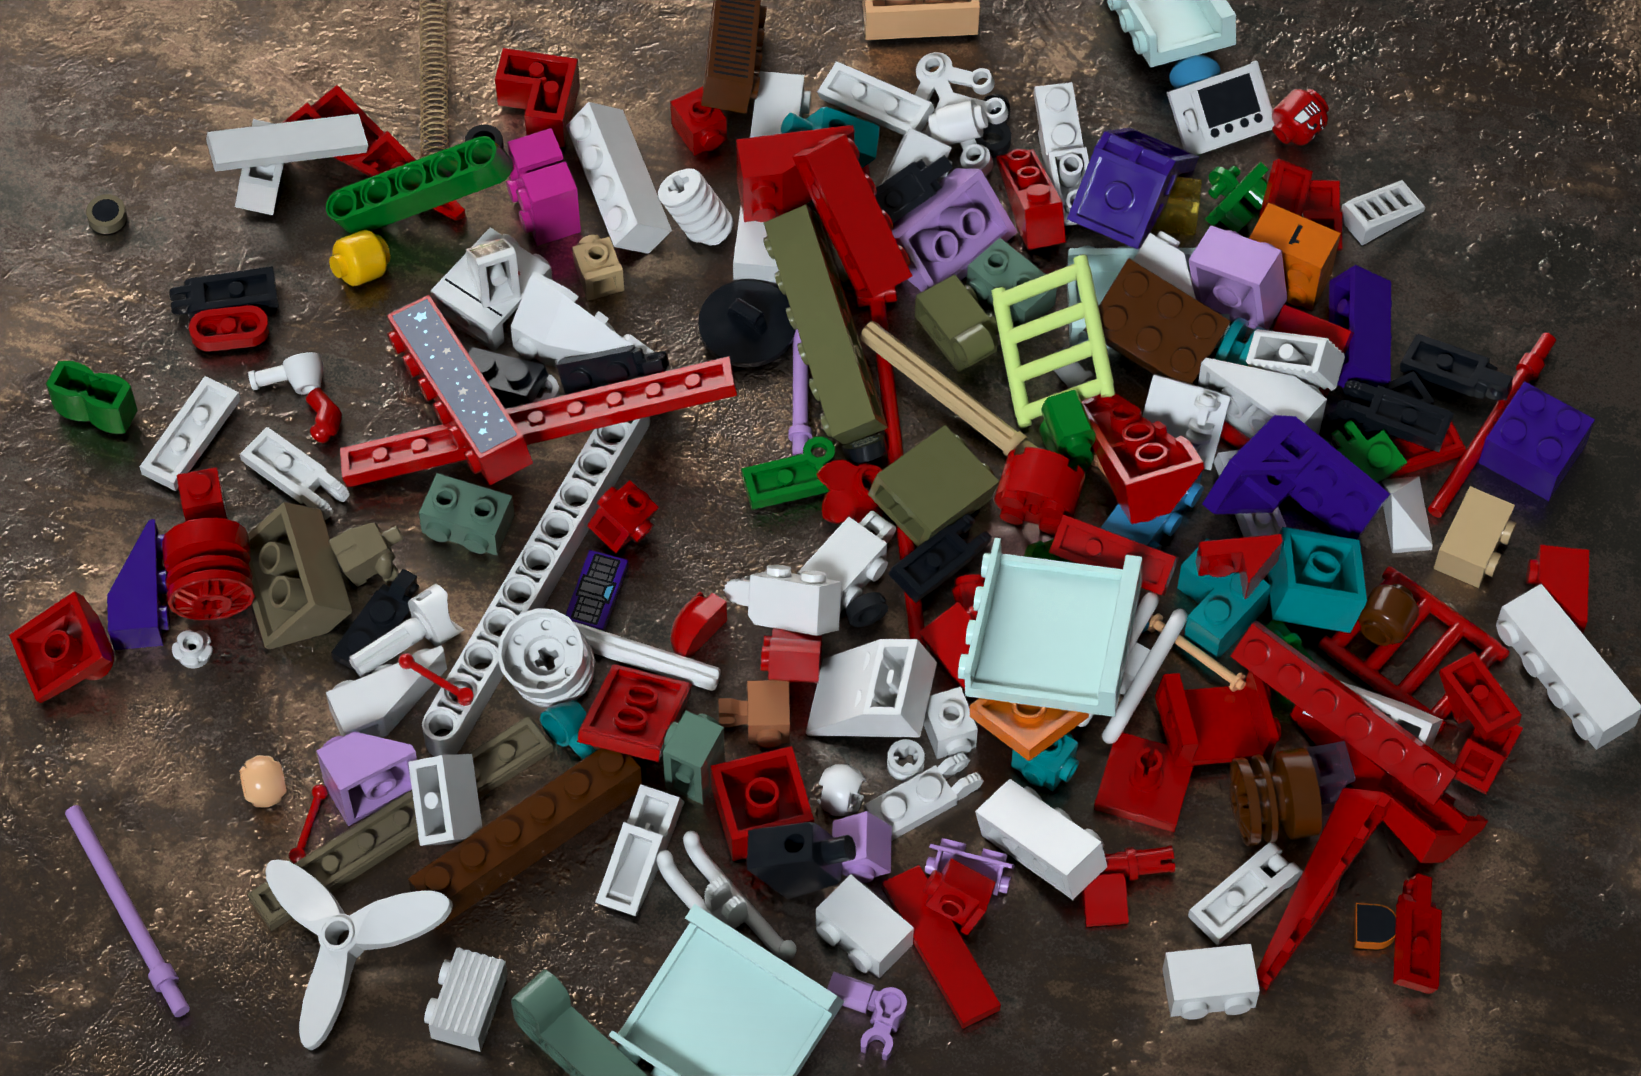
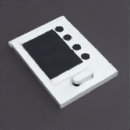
M1252 61L1251 64L1166 92L1183 148L1195 155L1272 130L1274 126L1272 120L1273 109L1258 61Z

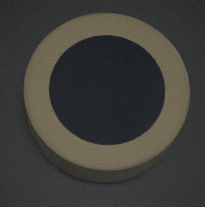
M104 194L97 196L89 202L86 209L90 227L101 234L117 232L125 225L127 220L124 203L115 195Z

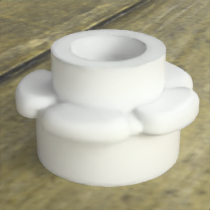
M185 630L177 636V642L172 645V654L175 659H179L180 663L187 668L195 669L202 667L208 662L213 652V648L210 645L211 638L201 630L197 632ZM190 645H196V648L193 649V650H190V649H189V646H190Z

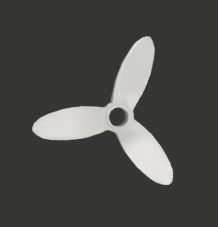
M271 860L266 867V880L280 905L297 922L319 937L321 945L302 1004L299 1035L304 1047L308 1050H314L326 1040L341 1011L355 961L364 950L393 947L431 931L443 923L449 916L453 907L452 901L442 893L435 891L408 892L377 900L349 916L344 913L335 897L312 875L289 861ZM349 930V935L345 942L337 945L338 938L342 932Z

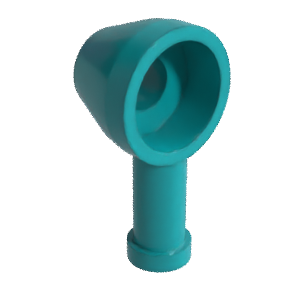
M570 700L556 704L541 713L540 721L542 727L556 744L562 747L569 745L582 760L597 751L591 745L577 742L579 729L587 715L584 708L577 701Z

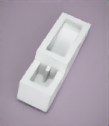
M640 784L627 823L623 822L595 903L635 917L637 916L659 869L656 857L660 851L667 849L681 813L684 801L680 797Z

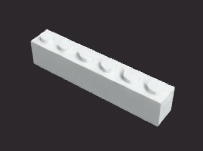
M760 71V85L758 96L754 103L750 138L782 134L781 125L789 113L802 117V113L809 114L811 91L804 90V75ZM741 207L733 259V280L761 281L779 288L775 279V273L779 271L776 261L769 256L763 238L767 236L764 222H744Z

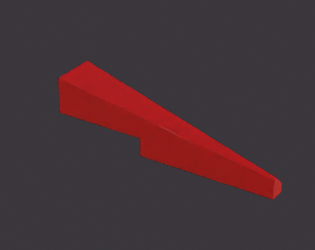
M338 85L312 106L308 102L282 122L359 114L368 143L367 153L333 158L370 177L416 160L388 131L384 133ZM456 200L432 208L455 221L466 216L465 209Z
M1295 705L1290 713L1293 720L1355 789L1384 792L1392 797L1383 821L1420 863H1443L1480 833L1488 823V820L1480 814L1467 816L1454 807L1456 799L1447 793L1434 806L1316 719L1302 713L1303 710Z
M1342 789L1256 971L1258 984L1268 990L1336 896L1341 877L1386 816L1392 797L1379 791Z

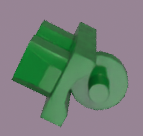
M1260 162L1238 182L1237 177L1241 173L1238 167L1231 166L1228 170L1223 167H1215L1209 174V181L1212 187L1208 190V193L1214 199L1218 198L1220 194L1225 196V198L1205 220L1211 226L1221 221L1230 230L1239 232L1254 216L1239 201L1244 196L1257 210L1261 209L1268 183L1263 178V175L1269 169Z

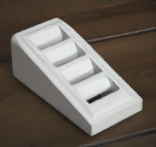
M1403 180L1355 197L1342 204L1341 208L1343 224L1362 246L1425 210V206ZM1400 194L1408 206L1404 207L1395 196ZM1389 201L1396 210L1392 211L1385 202ZM1378 207L1384 215L1380 216L1374 208ZM1366 212H1367L1368 215L1372 218V219L1369 220V221H1368V219L1363 215V214L1366 213Z

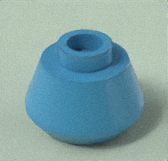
M1205 55L1179 60L1169 74L1170 83L1177 89L1221 74V68L1215 60Z

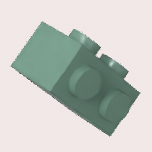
M999 238L968 265L966 285H969L974 290L978 301H984L994 309L991 290L1000 287L1008 290L1046 274L1003 239ZM1057 288L1010 305L1013 325L1017 327L1041 318L1055 305Z
M436 473L419 511L422 533L426 534L429 538L438 542L451 541L464 545L465 548L474 553L483 554L487 552L498 556L515 516L511 495Z
M686 710L679 723L673 722L670 725L664 738V745H666L663 750L665 788L703 804L711 790L710 766L725 762L724 727L709 715H696Z

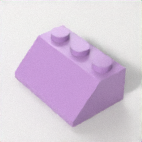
M955 168L939 182L942 188L936 191L934 196L893 223L892 234L897 244L904 248L910 259L908 268L912 277L907 280L921 292L954 274L961 281L967 276L968 265L997 239L1001 238L1007 242L1018 233L981 169Z

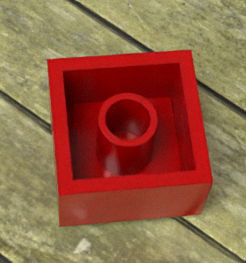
M792 746L710 766L711 788L732 861L747 858L748 830L804 822L814 823V817Z

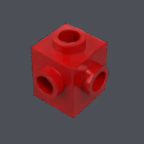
M629 480L619 490L612 486L601 496L596 503L599 508L587 527L617 553L630 540L634 539L638 543L651 531L654 524L650 520L659 507L645 491L639 489Z

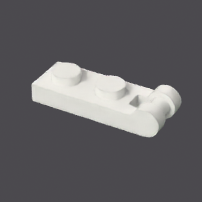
M1274 842L1268 843L1189 910L1188 917L1218 946L1279 893L1291 887L1301 877L1303 870L1295 862L1289 863L1281 856L1282 850ZM1269 867L1276 875L1270 878L1263 869Z

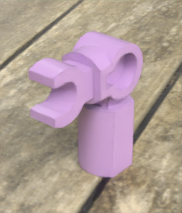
M833 972L827 989L845 1001L842 1006L865 1014L868 1010L873 1012L870 1019L873 1028L868 1029L862 1035L860 1041L861 1052L866 1053L870 1042L879 1040L885 1046L882 1052V1059L887 1061L893 1051L891 1033L898 1031L901 1021L906 1016V996L901 990L894 987L877 991L875 990V985Z

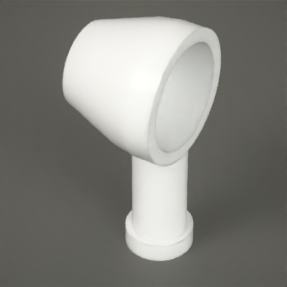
M313 352L290 356L283 361V365L260 371H248L249 381L254 391L262 386L288 380L297 394H309L313 389L321 388L323 376L322 356Z

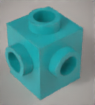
M1068 732L1030 761L1013 750L1011 767L1020 771L1023 777L1031 784L1038 787L1044 786L1054 791L1061 780L1068 782L1078 768L1080 762L1076 759L1078 742Z

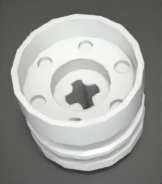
M536 608L519 614L507 624L499 638L497 657L501 672L525 700L538 707L549 708L570 700L576 701L586 693L594 678L596 661L591 645L568 616L554 609ZM552 656L555 659V667L552 670H548L546 668V659Z

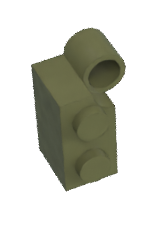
M955 274L916 295L915 318L958 373L997 352L998 338L996 335L999 332L995 317L991 313L986 314L978 304L974 290L969 285L964 286Z

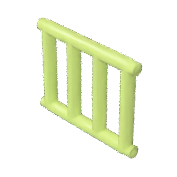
M1085 254L1073 258L1074 264L1016 287L1005 290L1004 287L991 290L1014 412L1019 428L1031 426V419L1042 416V405L1048 398L1045 397L1029 403L1025 381L1092 356L1097 379L1050 396L1071 390L1078 392L1081 401L1100 394L1101 397H1112L1115 395L1114 381L1088 257ZM1077 280L1081 299L1080 303L1020 326H1013L1010 305ZM1080 319H1085L1088 341L1021 365L1017 343Z

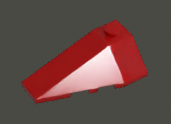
M1116 393L1112 397H1101L1100 394L1083 400L1082 404L1096 434V439L1092 446L1116 499L1130 523L1133 525L1139 522H1148L1156 517L1171 513L1204 470V463L1191 442L1183 436L1175 438L1167 433L1166 425L1160 421L1150 422L1142 416L1141 409Z

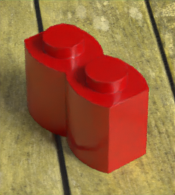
M773 628L772 636L764 635L761 651V671H768V680L819 683L823 634L815 636Z

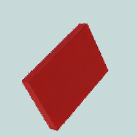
M616 664L612 665L579 729L577 742L659 762L666 747L664 745L665 735L673 722H678L690 697L692 684Z

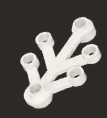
M940 52L929 53L918 62L916 76L920 84L915 95L929 101L934 90H936L940 100L933 114L939 108L974 100L977 106L982 105L990 123L1000 124L1007 119L1008 109L1002 99L991 98L983 101L954 93L949 84L954 83L972 87L977 94H987L992 91L995 85L988 69L979 68L971 72L953 67L951 59L946 54ZM939 66L936 71L929 72L932 68ZM981 78H987V79H988V80H987L984 84H982V85H977V84H976L977 81H978L979 79H981ZM997 107L1002 108L999 113L994 115L990 114L992 109ZM928 124L926 130L921 131V133L932 138ZM975 139L961 142L963 152L960 156V162L962 167L965 169H981L984 176L988 175L993 168V158L989 150L985 146L977 144ZM980 155L977 160L970 161L973 156Z

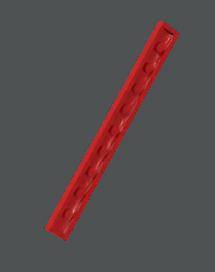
M728 356L505 410L523 435L526 445L734 397L737 396L733 367ZM450 423L444 426L442 424L340 448L342 478L346 488L466 460L464 452L467 449L464 447L459 450L456 447L448 431V428L451 427Z

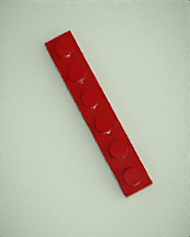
M1258 621L1251 624L1231 654V658L1434 806L1460 771L1454 764Z

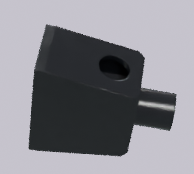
M813 822L748 830L747 870L787 899L839 884L842 879V862L854 860L856 856V846L850 835L833 837Z

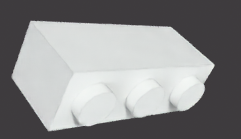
M1009 779L975 811L981 835L1072 900L1107 868L1103 850L1104 843L1098 834L1089 828L1083 830L1073 823L1070 816L1059 807L1053 809L1042 801L1035 790L1028 786L1023 788Z

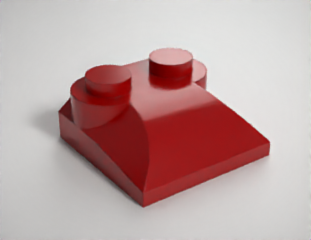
M75 591L9 634L33 695L39 703L60 694L85 678L88 680L103 678L109 673L114 663V651L99 616L84 596Z

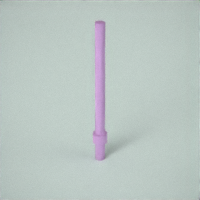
M79 805L70 807L66 810L65 815L149 968L148 978L155 991L162 992L175 1017L185 1015L189 1012L190 1007L177 985L179 978L170 963H165L81 807Z

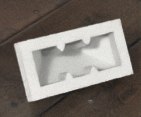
M1420 477L1385 479L1379 483L1381 487L1391 494L1383 504L1392 553L1432 550L1433 544Z

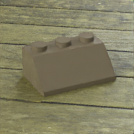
M283 502L248 533L251 555L249 566L253 574L252 584L255 593L252 606L265 648L274 649L326 634L353 612L335 553L329 543L330 537L321 509Z

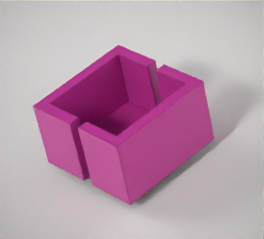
M552 128L508 141V153L513 161V169L508 177L509 180L506 181V186L511 201L513 203L519 202L522 209L519 211V218L524 232H532L537 246L580 233L577 187L566 161L557 164V161L563 160V154Z

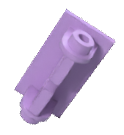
M942 838L940 846L930 844L929 848L938 850L936 858L928 857L924 873L931 875L935 869L941 872L952 858L995 881L993 895L998 896L999 892L1007 894L1011 877L1004 876L1005 868L1014 870L1015 867L1013 864L1006 863L1007 854L984 848L981 856L966 853L967 844Z

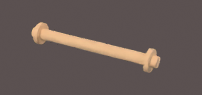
M1160 613L1152 615L1148 621V631L1151 633L1155 630L1161 633L1166 625L1162 622L1163 616ZM1179 634L1174 643L1228 681L1231 691L1235 692L1245 687L1246 682L1244 680L1246 676L1242 672L1237 675Z

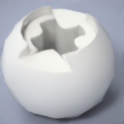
M835 764L824 770L819 782L823 789L821 799H817V802L824 811L834 816H849L856 813L864 798L863 795H860L862 781L866 782V779L858 769L848 764Z

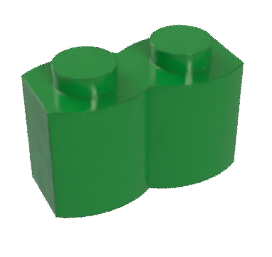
M58 361L46 382L53 408L57 413L74 421H90L95 427L108 433H126L138 411L131 386L127 381L109 373L94 374L90 368L78 362Z
M1071 390L1048 397L1042 405L1041 412L1044 420L1039 428V433L1046 450L1056 452L1070 459L1068 467L1077 472L1078 466L1084 472L1087 471L1093 461V454L1090 448L1095 442L1096 434L1078 392Z

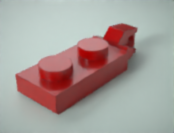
M1417 873L1409 880L1404 881L1403 892L1398 896L1396 904L1393 984L1431 994L1439 988L1442 910L1437 909L1436 903L1431 902L1432 877Z

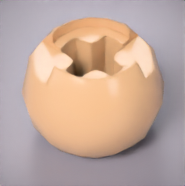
M257 755L244 763V767L239 771L244 797L255 807L269 808L282 800V796L287 792L282 766L279 762L274 761L271 756Z

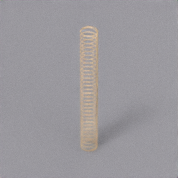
M419 0L421 158L422 155L426 157L437 153L427 151L428 149L441 148L445 150L444 146L449 148V123L447 120V0H443L444 2L440 4H429L425 2L426 0ZM429 5H431V6L441 5V6H443L444 8H442V9H427V8H425V7H426V6H429ZM428 11H434V12L441 11V12H443L444 14H442V15H427L426 12H428ZM442 17L444 20L428 21L425 18ZM442 23L444 25L442 27H429L425 24ZM427 29H442V30H444V31L441 32V33H437V32L429 33V32H426L425 30H427ZM430 34H431V35H439V34H440V35H443L444 37L441 38V39H437V38L430 39V38H427V37H425V36L430 35ZM430 40H432V41H439V40H440V41H443L444 43H443V44H440V45H438V44H432V45H430V44H427V43H425V42L430 41ZM429 46H432V47L441 46V47H443L444 49L439 51V50H427V49H425V48H427V47H429ZM429 52H435V53L441 52V53H443L444 55H443V56H427L426 54L429 53ZM429 58L444 59L443 62H428L426 60ZM441 64L444 65V67L428 68L426 67V65ZM429 70H442V71H444V73H442V74H429V73H426V71H429ZM429 76H442V77H444V79H442V80H429V79H426V77H429ZM429 82H442V83H444V85H442V86H429V85H427L426 83H429ZM429 88H442V89H444V91H442V92H429V91H427L426 89H429ZM429 94H442V95H444V97H442V98H430V97H427L426 95H429ZM429 100H442V101H444V103H442V104H430V103H427L426 101H429ZM429 106H442V107H444V109H442V110H430V109H427V107H429ZM429 112H442V113H444V115H442V116H430V115H427V113H429ZM442 118L444 119V121L430 122L427 121V119ZM442 124L444 125V127L430 128L427 127V125ZM442 130L444 131V133L430 134L427 133V131ZM430 136H442L445 139L430 140L427 138ZM431 142H441L445 145L430 146L427 144Z

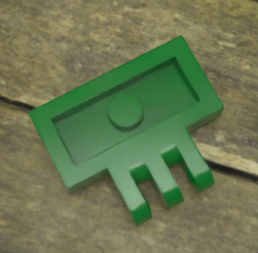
M1349 420L1344 424V428L1350 435V440L1347 441L1338 429L1331 433L1332 439L1338 446L1336 450L1378 484L1407 464L1406 459L1384 430L1367 441L1354 422Z

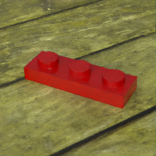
M1064 514L1049 551L1051 554L1078 564L1123 569L1126 555L1142 557L1141 588L1165 596L1179 560V557Z

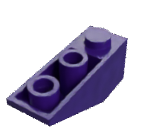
M155 519L148 520L107 594L108 633L114 650L163 646V630H170L168 605L162 606V594H167L168 592L166 586L168 573L166 569L161 570V559H163L162 541L165 534H159Z

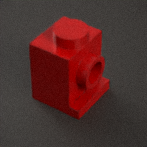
M951 858L941 872L935 869L928 878L923 892L928 894L925 906L962 925L960 932L968 935L985 914L996 882Z

